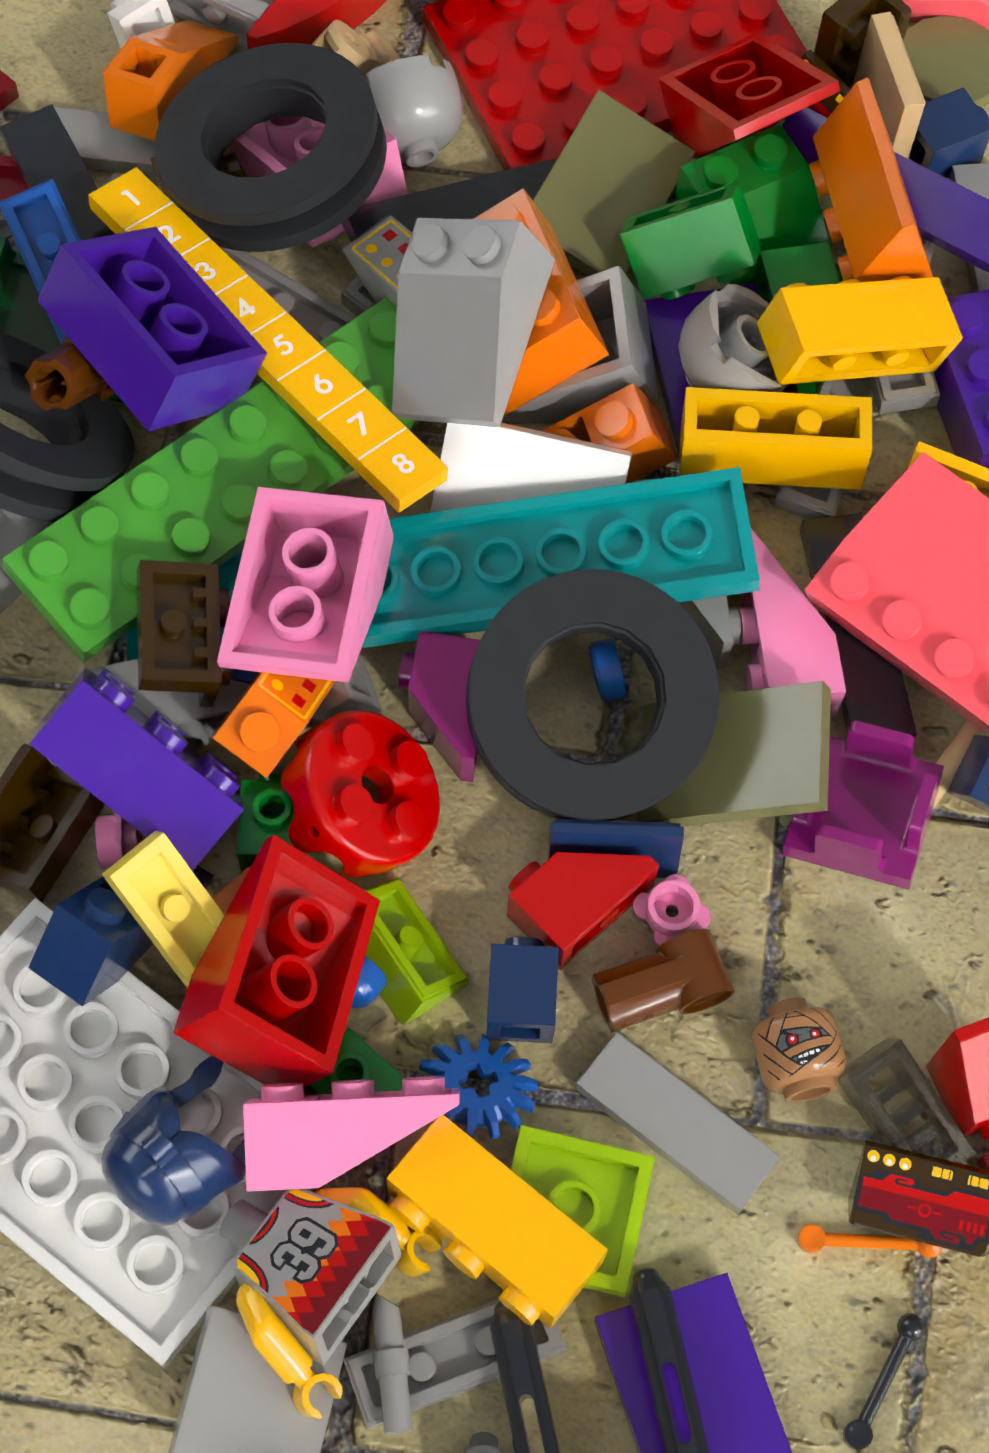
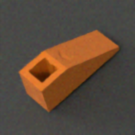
M186 20L130 37L103 71L110 127L155 141L160 121L175 96L199 73L226 58L238 43V35Z
M634 383L541 431L631 451L632 457L626 484L632 483L679 459L660 408Z

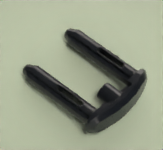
M641 1268L633 1275L629 1300L654 1403V1414L658 1420L665 1453H710L671 1287L655 1268ZM500 1301L494 1308L490 1332L512 1433L513 1449L515 1453H531L522 1411V1402L530 1398L534 1400L544 1452L560 1453L533 1325L530 1326L524 1323L519 1316ZM667 1366L672 1367L676 1373L691 1440L688 1443H681L677 1439L662 1375V1369Z

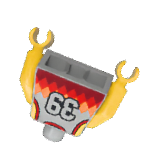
M364 1187L319 1188L314 1192L305 1189H288L269 1214L242 1199L229 1209L220 1228V1235L224 1239L242 1249L232 1266L240 1286L236 1305L253 1346L285 1384L295 1383L292 1396L293 1403L298 1412L306 1417L319 1419L322 1418L321 1414L309 1402L311 1387L315 1383L320 1382L334 1399H341L342 1386L339 1380L330 1374L314 1373L310 1368L313 1359L319 1364L325 1365L395 1265L403 1274L410 1277L420 1276L431 1270L427 1263L420 1261L416 1257L414 1243L419 1244L430 1253L441 1249L442 1246L441 1237L430 1228H425L421 1234L416 1231H410L408 1225L389 1208L386 1202Z

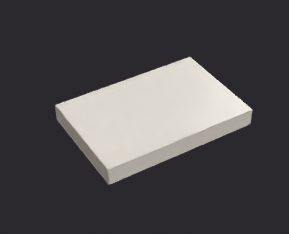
M447 423L440 459L448 467L447 481L435 488L430 513L626 484L632 452L506 423H501L500 427Z

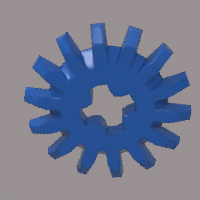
M460 1034L454 1038L458 1053L447 1045L437 1043L433 1046L432 1052L442 1061L422 1059L418 1070L434 1076L445 1077V1088H460L459 1105L446 1112L445 1116L453 1123L457 1122L465 1125L464 1132L474 1139L476 1127H487L491 1139L501 1137L498 1123L503 1119L516 1131L523 1123L515 1108L517 1107L532 1113L536 1105L531 1098L521 1091H537V1080L528 1076L518 1075L531 1069V1063L528 1059H515L506 1063L505 1060L514 1051L513 1045L508 1042L499 1047L493 1055L489 1054L490 1039L485 1034L480 1036L478 1051H472L468 1040L463 1034ZM469 1071H478L482 1079L493 1078L495 1083L489 1085L487 1096L478 1097L473 1088H461L460 1085L466 1083Z

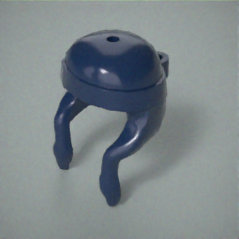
M210 1056L202 1061L194 1069L190 1079L171 1091H167L164 1087H159L147 1093L129 1112L126 1111L111 1132V1139L103 1149L101 1157L102 1172L110 1188L125 1206L151 1224L167 1226L175 1224L182 1218L187 1220L208 1205L215 1196L238 1184L245 1176V1139L241 1141L231 1154L202 1134L180 1130V1118L177 1109L183 1107L202 1091L211 1088L221 1073L224 1062L214 1056Z

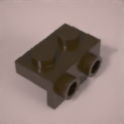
M23 744L0 777V887L32 899L37 898L40 902H43L105 804L28 744Z

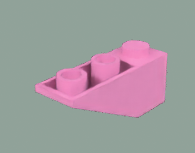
M751 528L760 578V590L741 593L742 608H738L741 621L740 645H749L752 664H747L745 668L746 691L824 681L831 689L830 717H836L846 693L836 634Z
M445 1077L404 1078L402 1079L403 1090L374 1092V1080L367 1079L331 1082L332 1094L304 1095L303 1083L261 1085V1097H252L243 1104L246 1191L320 1188L458 1106L460 1103V1088H445Z

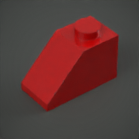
M556 852L543 865H540L537 861L529 863L513 878L508 886L511 893L508 895L506 916L527 937L542 940L545 947H559L558 969L561 971L633 906L637 895L647 893L654 887L659 864L651 856Z
M988 1017L954 1030L926 1065L960 1140L981 1132L984 1140L989 1141Z

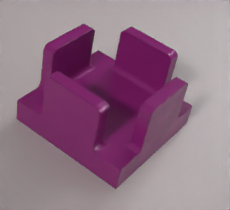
M851 721L847 740L830 736L828 811L792 814V820L783 845V856L909 890L935 804L944 766L913 757L915 738L910 734L860 721Z

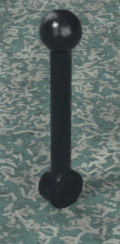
M906 1313L898 1320L897 1331L899 1336L858 1419L848 1423L843 1430V1440L849 1448L862 1450L871 1444L873 1431L870 1426L911 1342L919 1340L924 1334V1323L918 1315Z

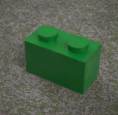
M739 181L629 216L620 232V237L643 300L660 294L664 300L675 299L694 290L696 287L695 283L716 277L719 283L741 278L751 271L750 266L755 265L761 249V244Z

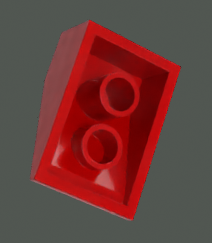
M758 32L658 78L667 114L670 118L673 137L694 150V154L698 157L727 147L731 142L753 132L767 130L775 126L779 120L840 92L837 79Z
M273 834L268 837L191 976L173 1034L264 1085L303 1083L304 1088L332 1074L380 900Z

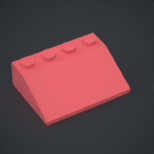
M923 452L843 539L805 588L807 599L815 608L989 736V498Z

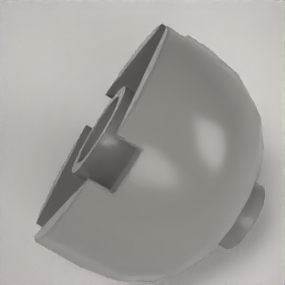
M417 55L396 59L368 72L369 86L384 129L397 140L401 163H407L411 167H419L436 160L439 152L458 133L464 110L461 89L451 63L443 59V67L433 66L430 56Z
M728 284L720 291L716 289L694 308L685 319L678 344L682 367L690 387L782 392L789 385L778 384L757 326V321L769 305L768 302L752 290L737 284Z

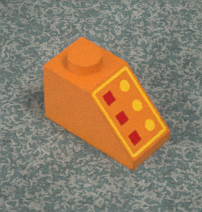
M259 672L213 732L212 738L267 778L306 727L335 681Z

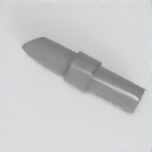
M376 1293L374 1298L373 1324L376 1352L373 1353L375 1379L379 1380L384 1433L385 1435L409 1433L413 1431L408 1376L411 1375L409 1351L407 1348H404L400 1308L395 1303Z

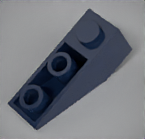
M199 865L192 871L204 888L211 883L214 875ZM101 877L56 905L28 968L72 1000L84 1006L116 984L153 945V942L105 878Z

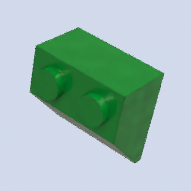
M781 124L680 166L675 201L736 181L740 182L761 244L760 251L829 242L830 245L810 166ZM758 258L755 265L750 266L751 271L736 280L723 283L724 286L728 284H752Z

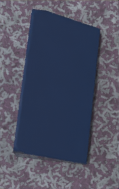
M555 819L549 827L548 859L556 852L651 856L659 864L656 878H666L678 872L684 839V827L680 826L681 823Z

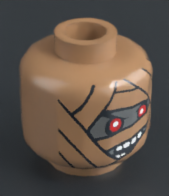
M800 997L785 999L770 1005L767 1008L768 1018L757 1024L751 1032V1040L765 1088L770 1092L783 1094L785 1102L788 1103L809 1101L834 1092L837 1089L835 1081L847 1069V1059L832 1012L821 1007H807L805 998Z

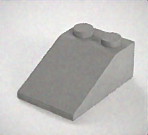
M417 218L398 272L392 414L398 419L500 427L555 262V258L521 220Z
M620 266L577 280L609 355L511 413L504 414L501 423L562 421L632 383L651 401H659L646 302Z

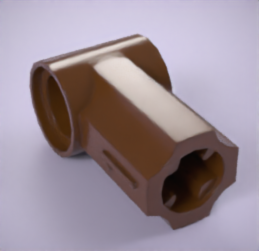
M68 337L63 340L58 348L35 359L25 374L31 389L30 398L45 411L52 408L67 410L93 394L101 401H104L115 393Z
M697 929L676 936L660 945L656 949V953L595 973L591 980L601 1015L611 1033L679 1010L680 1014L685 1015L700 1012L726 1001L735 993L710 929Z

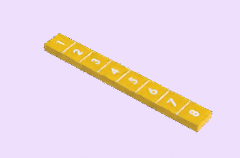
M137 167L88 194L90 209L115 234L157 227L267 352L257 374L398 513L447 481L448 467Z

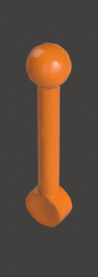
M807 1224L802 1227L797 1237L801 1250L809 1254L819 1252L823 1246L915 1250L927 1258L936 1257L942 1251V1247L898 1236L826 1233L816 1224Z

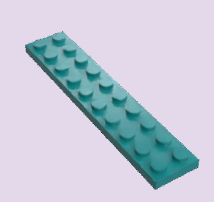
M740 467L390 518L394 540L383 593L362 648L416 641L419 632L458 635L485 631L502 607L521 591L542 579L573 570L601 569L632 575L655 585L678 603L759 591L760 578ZM243 550L218 567L219 589L229 590L230 603ZM136 625L126 633L128 661L138 659V630ZM220 627V642H222L225 629Z

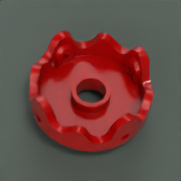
M365 710L340 712L299 735L293 742L298 751L292 762L284 770L281 784L284 790L291 796L294 804V819L289 825L288 835L295 848L305 853L325 852L332 854L342 862V873L345 876L361 877L380 873L384 875L419 856L432 841L440 815L439 786L425 750L409 732L395 721L379 713ZM362 775L369 778L376 786L379 797L378 803L373 801L370 793L362 786Z

